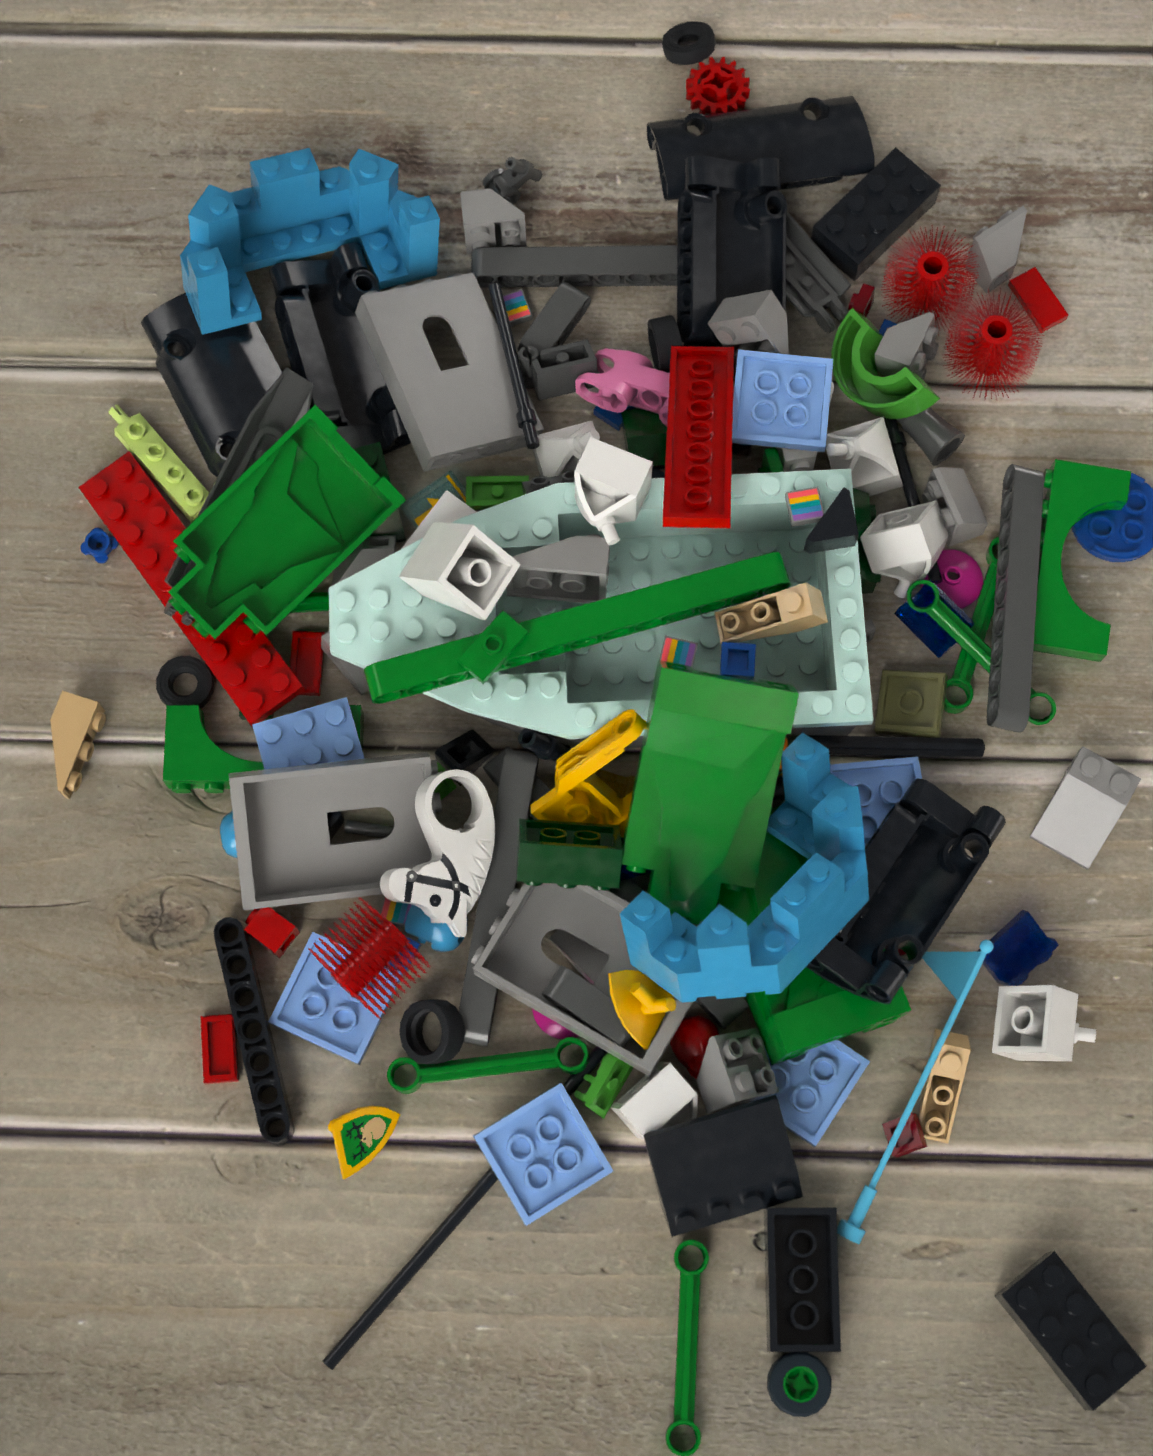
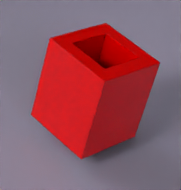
M270 907L254 909L245 921V924H247L244 929L245 932L279 959L300 933L295 925Z

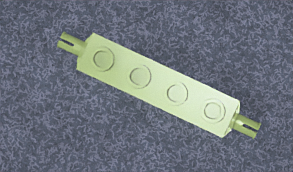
M114 405L115 409L112 407L109 410V414L118 423V426L114 428L115 436L192 523L197 518L209 492L140 413L128 417L119 405Z

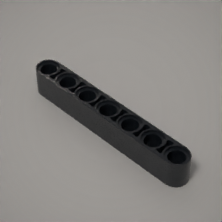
M226 917L219 920L215 925L214 939L256 1117L262 1136L272 1144L283 1145L293 1137L294 1123L270 1023L268 1022L269 1019L249 936L244 930L245 927L237 919ZM238 928L239 934L234 941L225 942L223 940L227 929ZM235 960H246V968L242 973L233 974L231 972V966ZM249 990L253 991L254 999L252 1003L247 1006H240L238 999L241 993ZM255 1022L261 1023L262 1031L260 1035L252 1039L247 1038V1027ZM260 1055H268L270 1059L269 1066L263 1071H256L254 1069L255 1059ZM268 1087H275L277 1089L276 1100L271 1104H264L261 1100L262 1092ZM275 1120H283L285 1123L284 1133L279 1137H271L269 1133L270 1124Z

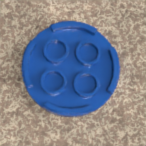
M1131 473L1128 501L1121 510L1098 511L1078 521L1071 528L1076 540L1090 554L1105 561L1129 562L1146 555L1153 549V488L1145 482L1144 478Z

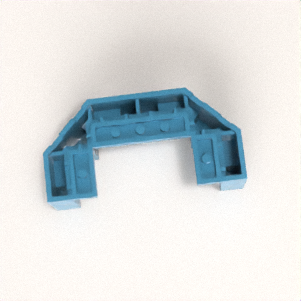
M310 148L251 161L250 188L228 192L209 184L188 214L190 241L180 255L183 288L201 334L204 335L262 320L260 307L245 272L273 266L280 262L293 261L333 251L347 243L360 244L370 270L378 280L380 290L436 276L440 218L430 196L418 198L398 190L399 164L358 149L350 161L349 170L338 166L319 171Z
M803 732L782 753L781 764L785 802L769 817L767 832L809 860L770 899L771 903L748 927L745 921L720 904L696 927L676 912L671 915L668 907L644 890L620 913L631 965L681 1002L697 1001L698 997L716 996V999L746 997V993L765 991L766 995L781 993L869 901L868 871L858 786H850L833 775L830 771L829 749Z

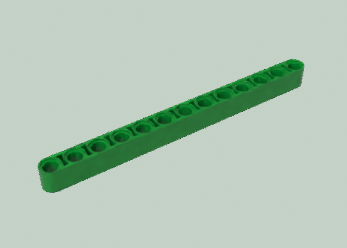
M771 552L519 622L529 632V636L495 672L745 603L787 589L791 586V582L781 553ZM480 634L393 657L364 668V674L372 702L375 704L387 703L475 678L458 664L457 659Z

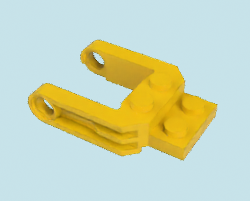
M626 710L556 760L554 778L555 788L530 805L531 814L538 820L620 825L621 837H624L632 792L621 799L618 798L616 792L600 779L595 772L625 751V747L634 742L644 729H647V722L635 710Z

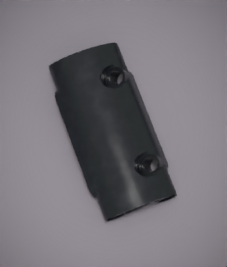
M853 96L823 100L810 97L800 103L709 115L691 113L686 118L647 123L648 145L650 150L656 151L665 201L678 200L681 193L685 190V158L690 156H709L744 163L759 158L780 159L781 190L829 184L841 180L844 176L868 174L875 168V158L869 130L863 113ZM809 110L813 112L816 120L808 119L804 111ZM687 126L697 127L700 135H691L687 130Z
M690 156L685 158V190L679 197L677 213V325L684 346L723 347L709 327L708 322L725 298L772 290L786 311L787 201L784 195L779 192L781 190L780 159L759 158L744 163L709 156ZM734 364V371H733V380H735V374H736V365H735V364Z
M347 243L341 245L335 250L330 260L286 261L272 266L269 269V274L276 294V319L292 371L313 383L310 409L316 404L338 427L336 431L353 449L380 442L383 454H387L411 444L355 314L361 295L373 290L380 292L378 280L368 271L360 244Z
M183 293L147 314L142 319L141 325L153 348H155L157 354L156 366L183 416L209 471L218 477L250 412L278 379L282 371L256 321L202 335L186 293Z
M921 778L915 779L900 802L896 803L865 846L869 901L806 967L828 982L852 994L883 1004L891 1003L914 965L922 959L981 865L988 857L990 847L1006 824L1004 816L989 806H982L973 814L929 781ZM965 849L971 852L973 858L966 853ZM898 949L906 953L908 960L900 956Z

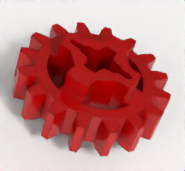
M713 57L709 58V64L707 65L702 61L698 62V70L691 69L690 78L686 79V100H691L690 108L692 110L700 108L699 113L702 115L706 113L717 114L738 111V108L744 109L746 99H749L750 78L745 77V69L740 68L736 70V61H732L729 65L725 64V57H722L719 63H715Z

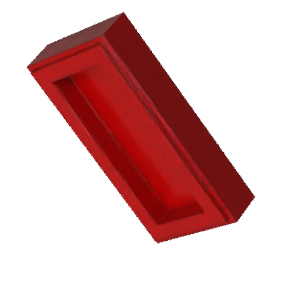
M1036 267L1009 281L1008 287L1011 291L1013 290V294L1020 301L1019 303H1021L1024 309L1027 308L1025 311L1036 327H1039L1037 328L1040 330L1039 332H1045L1067 319L1068 313Z
M293 631L289 668L305 688V691L299 695L321 696L324 651L321 649V636L325 632Z
M233 1015L200 1016L204 1084L238 1082L237 1035Z

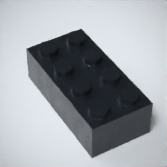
M894 148L813 226L811 239L835 266L853 281H856L936 203L941 185L901 151Z
M766 1208L764 1210L767 1352H841L836 1208Z
M1055 1251L1045 1253L994 1295L1084 1410L1094 1411L1147 1367Z

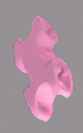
M599 350L595 356L597 359V371L600 374L588 372L579 375L575 380L576 393L584 400L602 409L617 413L624 412L628 406L659 414V419L667 426L670 373L654 369L653 364L646 356L627 350ZM603 358L610 359L614 363V366H607L604 363ZM584 383H588L599 388V392L595 393L589 391L585 387Z

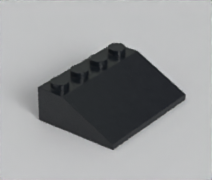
M776 1094L643 1134L662 1211L672 1237L803 1197L798 1170Z

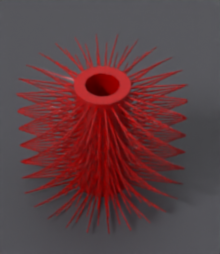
M932 229L931 251L930 230L929 242L927 238L928 248L926 245V252L924 242H922V245L919 242L916 249L912 241L910 246L906 239L905 243L910 247L911 251L909 252L905 246L904 249L906 251L903 255H892L891 259L896 258L895 263L897 264L892 265L894 267L889 266L890 268L885 270L884 274L886 275L884 277L886 278L883 279L892 281L886 284H895L885 285L883 288L888 289L881 290H891L887 292L896 294L880 296L897 298L891 304H899L898 308L901 309L899 312L907 308L908 315L912 313V318L917 317L919 311L920 315L923 310L924 314L928 313V310L931 313L934 311L935 321L937 318L939 320L941 318L947 327L942 314H945L944 317L948 315L950 321L953 318L949 315V310L959 315L956 310H961L958 307L962 304L961 302L965 303V300H963L965 298L963 297L969 300L971 295H973L970 291L975 290L973 287H976L975 285L969 286L972 285L970 283L975 281L970 279L978 278L967 277H974L970 275L978 272L961 270V268L964 269L972 266L963 263L966 259H969L965 257L966 254L961 257L958 255L953 260H949L961 253L960 251L963 248L954 254H950L954 247L949 246L946 251L945 247L948 242L944 240L939 251L942 234L937 251H935L937 233L933 245ZM904 274H909L912 277L907 278ZM947 285H953L955 288H949Z
M998 294L999 305L996 304L995 306L994 302V312L991 298L988 309L987 306L985 308L980 299L983 311L980 306L978 309L975 307L977 311L975 314L974 312L971 313L964 310L965 313L967 312L970 316H974L976 318L975 321H972L967 315L963 316L960 314L962 316L960 319L964 322L967 321L969 324L960 321L959 325L953 322L949 326V328L955 327L956 329L952 328L948 332L952 336L946 342L954 341L951 343L955 344L946 346L949 349L944 350L955 349L949 352H955L951 354H957V356L946 354V356L950 357L943 358L957 359L954 360L955 363L949 364V366L954 365L951 366L953 369L957 368L956 366L958 365L961 368L966 366L964 369L957 371L959 373L956 374L969 371L962 379L968 376L965 379L967 381L972 374L976 380L979 377L974 396L983 374L982 388L985 378L986 388L988 389L992 380L994 394L997 381L998 384L1000 381L1004 391L1002 379L1005 384L1009 382V386L1012 389L1013 385L1008 377L1010 378L1011 376V381L1014 384V378L1021 380L1018 375L1021 376L1019 373L1023 370L1018 368L1030 370L1029 368L1035 364L1033 359L1039 351L1033 352L1031 350L1036 351L1038 349L1035 347H1040V345L1035 344L1040 340L1034 339L1042 338L1026 336H1030V333H1034L1031 335H1039L1037 333L1044 332L1029 331V329L1024 331V328H1031L1036 325H1032L1035 323L1031 322L1026 325L1025 323L1029 320L1023 322V325H1018L1023 320L1016 318L1022 312L1011 318L1014 312L1012 313L1010 309L1007 312L1011 295L1002 316L1004 299L999 314L1000 295ZM968 335L973 336L975 339H970ZM1010 351H1015L1018 355H1013Z
M360 898V901L366 905V909L368 908L369 912L373 915L371 916L359 904H355V906L364 915V919L352 908H350V911L356 915V919L358 918V921L363 925L360 926L358 922H355V919L350 918L345 912L343 913L354 927L362 933L361 936L353 927L340 918L342 920L341 923L361 942L360 944L335 922H333L335 926L353 945H349L344 938L342 939L338 933L336 934L329 928L336 939L351 952L350 954L324 932L329 941L346 959L344 960L342 956L340 957L333 948L320 938L321 943L341 964L338 965L332 957L315 943H313L315 947L336 969L334 970L312 949L309 948V950L331 972L332 978L348 994L360 1001L372 1014L381 1020L374 1009L358 994L361 992L367 1000L386 1014L364 988L391 1009L389 1004L384 1001L369 983L371 982L375 988H378L377 990L396 1004L374 978L380 981L400 999L401 997L386 982L387 980L378 973L381 972L400 991L405 992L402 986L394 980L395 978L388 971H385L384 967H387V970L411 989L408 985L409 983L403 979L404 977L394 967L396 966L413 983L415 980L397 961L399 960L417 977H419V973L414 971V967H411V964L406 961L407 958L424 973H426L414 957L416 956L427 967H429V963L417 949H414L415 947L409 943L410 941L395 925L384 918V916L382 917L377 910L373 909L374 907L369 906Z

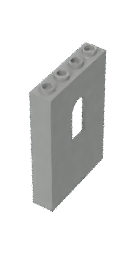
M473 272L467 274L455 273L443 279H427L419 284L409 286L398 285L390 290L381 292L373 290L361 295L355 314L424 472L527 447L523 429L519 428L516 417L518 408L499 329ZM436 316L445 319L450 324L468 365L443 371L440 370L423 331L422 325L425 319ZM527 393L530 408L535 411L537 420L535 429L537 435L542 434L544 428Z
M428 752L228 773L243 910L382 894L380 890L381 876L386 871L396 868L412 869L416 865L430 861L432 854L416 816L415 797L423 781L429 776L438 773L437 761L431 760ZM433 792L432 810L435 817L436 813L441 812L440 793ZM382 807L393 815V830L382 839L330 844L328 812Z
M543 883L540 886L523 884L521 889L515 888L506 903L510 907L503 918L498 916L490 928L489 934L492 937L487 946L480 945L472 958L471 963L475 964L473 967L474 975L650 1077L693 1002H681L674 997L676 1001L675 1010L666 1012L648 1049L644 1050L632 1037L625 1048H622L581 1024L553 1005L541 994L560 968V965L549 960L543 954L541 943L548 932L561 929L610 956L592 985L611 997L608 974L621 970H637L630 963L620 919V913L630 903L608 890H595L591 886L577 885L575 888H562L557 884Z

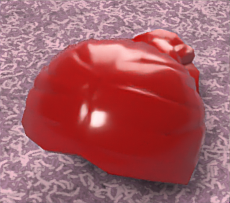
M699 1015L684 1018L670 1042L677 1059L696 1080L709 1038L720 1035L718 1028L709 1019Z

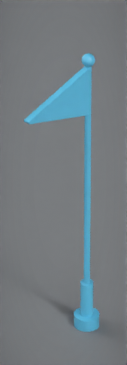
M983 940L980 943L981 951L926 952L922 957L957 1001L869 1185L864 1186L848 1221L841 1218L837 1226V1233L852 1242L860 1244L866 1231L860 1226L877 1193L875 1187L987 953L993 950V943L990 940Z

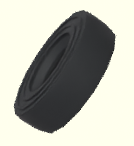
M699 21L684 22L670 28L664 34L662 40L666 59L678 65H691L701 62L714 52L716 46L712 28L708 24ZM694 40L698 41V42H696V43H694V44H692V45H688V46H681V45H680V44H682V43H684V42H687V41H694Z
M177 656L168 660L161 667L156 678V690L165 705H199L200 708H203L210 701L214 692V677L210 668L202 660L192 656ZM183 673H189L197 679L196 690L189 695L182 696L177 694L173 689L175 679Z

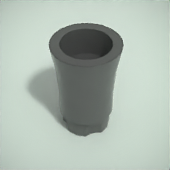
M931 407L914 416L896 419L901 423L902 429L922 449L933 466L941 464L958 449L965 437L963 432L949 424Z

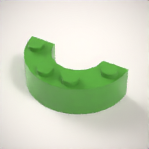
M852 308L837 330L831 353L833 375L842 392L870 413L888 419L911 417L935 404L940 398L921 377L907 367H904L894 375L886 377L878 375L875 353L883 335L867 318Z

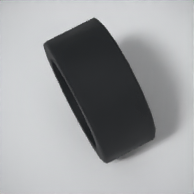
M672 315L648 320V339L654 367L657 370L670 373L671 346H682L678 325Z
M420 1000L412 1003L404 1012L400 1022V1039L403 1049L415 1062L438 1064L452 1060L459 1053L464 1042L465 1027L462 1016L457 1008L447 1000ZM429 1012L436 1014L442 1028V1038L434 1052L427 1047L422 1034L423 1022Z

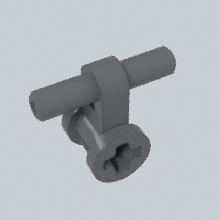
M509 157L505 162L507 170L504 168L493 170L484 178L482 183L485 189H492L514 205L521 197L518 189L529 179L536 182L541 180L542 172L534 168V165L525 159L518 160Z

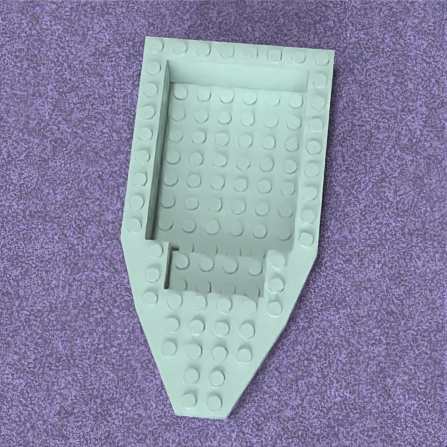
M851 469L732 474L730 528L663 527L665 478H651V488L636 521L617 523L614 526L620 541L610 545L606 598L763 554L780 552L791 582L790 587L807 582L821 590L828 623L795 633L737 642L756 644L754 680L750 681L758 682V679L789 684L799 692L791 734L786 735L787 740H794L795 736L800 735L802 732L806 735L847 736L857 725L872 724L873 710L858 542L853 547L807 553L804 551L806 538L817 523L791 527L785 500L786 492L818 487L825 514L845 487L850 490L855 514ZM574 482L555 483L452 522L474 525L512 557L576 535L596 534L604 538L602 531H598L596 526L590 525L580 512L575 500ZM420 539L329 587L330 652L335 657L361 668H366L379 661L480 634L502 611L519 623L587 603L507 596L506 587L487 619H479L422 596L399 577L422 541ZM720 610L494 672L484 684L473 678L423 692V694L465 712L472 713L506 729L518 733L524 728L532 729L542 734L554 735L558 742L575 747L626 710H635L647 721L657 664L665 636L698 643L693 669L720 675L722 644L714 613ZM645 729L634 742L625 748L641 747Z

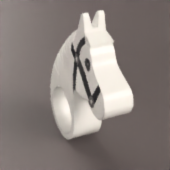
M455 769L429 776L423 781L416 793L415 812L430 848L431 860L416 865L412 869L396 868L386 871L381 876L380 890L388 900L417 906L422 909L425 915L431 918V923H446L454 936L465 937L467 934V914L476 903L482 891L491 864L495 843V820L490 798L480 779L470 772ZM446 778L460 782L469 792L472 808L468 820L463 825V829L461 827L456 830L446 828L436 819L433 813V792L438 784Z

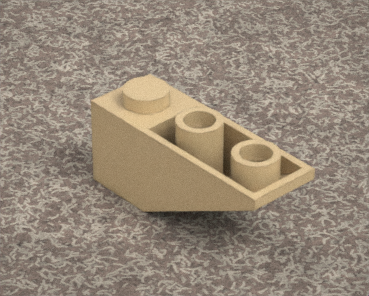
M807 582L714 612L721 644L722 642L737 643L795 633L828 623L821 590Z
M62 690L50 722L58 791L65 798L70 799L73 791L76 792L81 785V770L85 761L88 762L92 757L94 751L93 740L96 733L103 729L106 714H104L105 710L99 702Z
M935 1029L928 1060L943 1030ZM949 1032L924 1084L918 1118L925 1139L949 1143L971 1051L967 1035Z

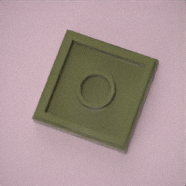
M882 670L874 729L876 734L940 738L948 679L947 674L940 672Z

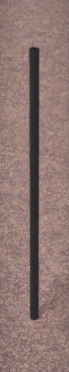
M598 1046L591 1051L587 1067L578 1074H571L563 1084L569 1096L585 1080L583 1079L584 1076L590 1074L608 1052ZM491 1167L322 1360L331 1370L337 1366L495 1184L498 1178Z

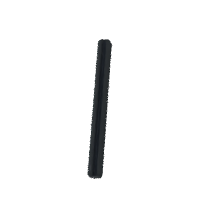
M808 735L828 748L829 755L981 758L985 750V744L980 738Z

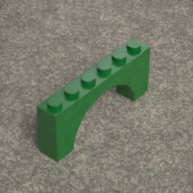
M1055 459L1050 469H1045L1044 488H1047L1042 506L1033 651L1101 662L1107 656L1111 624L1092 618L1073 601L1063 580L1061 557L1067 534L1078 521L1098 511L1121 510L1128 501L1131 471Z
M166 705L163 782L169 789H172V792L190 793L192 789H204L208 793H223L224 789H230L228 773L264 770L263 762L237 758L215 745L208 736L204 713L199 705ZM349 705L363 751L364 712L361 705Z

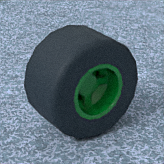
M790 1352L780 1356L772 1364L767 1375V1390L771 1401L779 1410L794 1417H807L818 1413L827 1404L831 1394L832 1379L827 1367L818 1357L807 1352Z

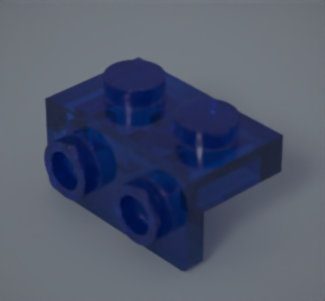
M924 584L920 591L911 599L916 606L927 607L933 603L935 593L929 585ZM935 584L939 591V598L965 624L972 628L974 622ZM908 601L902 604L894 613L938 658H941L958 644L926 612H918L912 609Z
M1021 910L990 939L993 943V950L987 953L982 964L997 983L1004 986H1018L1027 980L1028 973L1037 965L1051 958L1052 951L1059 944L1055 939L1045 935L1028 911Z

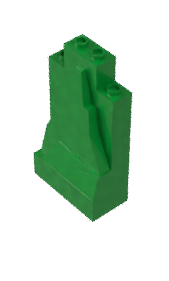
M316 404L173 540L177 545L173 551L186 564L192 560L196 565L168 591L172 596L168 602L181 615L187 611L196 620L191 625L204 638L210 634L216 639L242 613L247 616L243 622L256 635L260 631L267 635L406 501L384 476L380 477L336 431L338 427Z
M658 660L646 721L647 729L644 731L622 843V864L626 865V870L636 873H645L646 869L651 870L647 893L668 907L671 915L676 912L685 917L690 923L699 925L716 908L721 883H726L725 887L734 891L744 892L746 887L755 889L785 738L787 734H791L799 692L792 685L758 679V682L697 671L692 666Z
M777 806V807H774V808L771 807L770 816H771L780 806ZM766 831L755 889L746 887L744 892L727 889L725 887L726 883H721L717 906L720 904L745 921L748 927L771 903L770 899L809 859ZM807 967L781 993L767 995L765 991L746 993L748 1005L772 1066L801 1056L812 1048L862 1031L864 1034L887 1026L911 1011L902 986L891 1003L883 1004L843 990L818 976Z

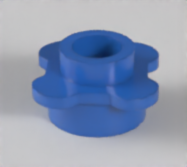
M94 528L86 536L85 542L81 544L80 548L84 555L90 554L97 563L102 564L108 561V555L112 549L118 547L119 543L114 536L109 537L102 528ZM98 543H102L101 548H97Z

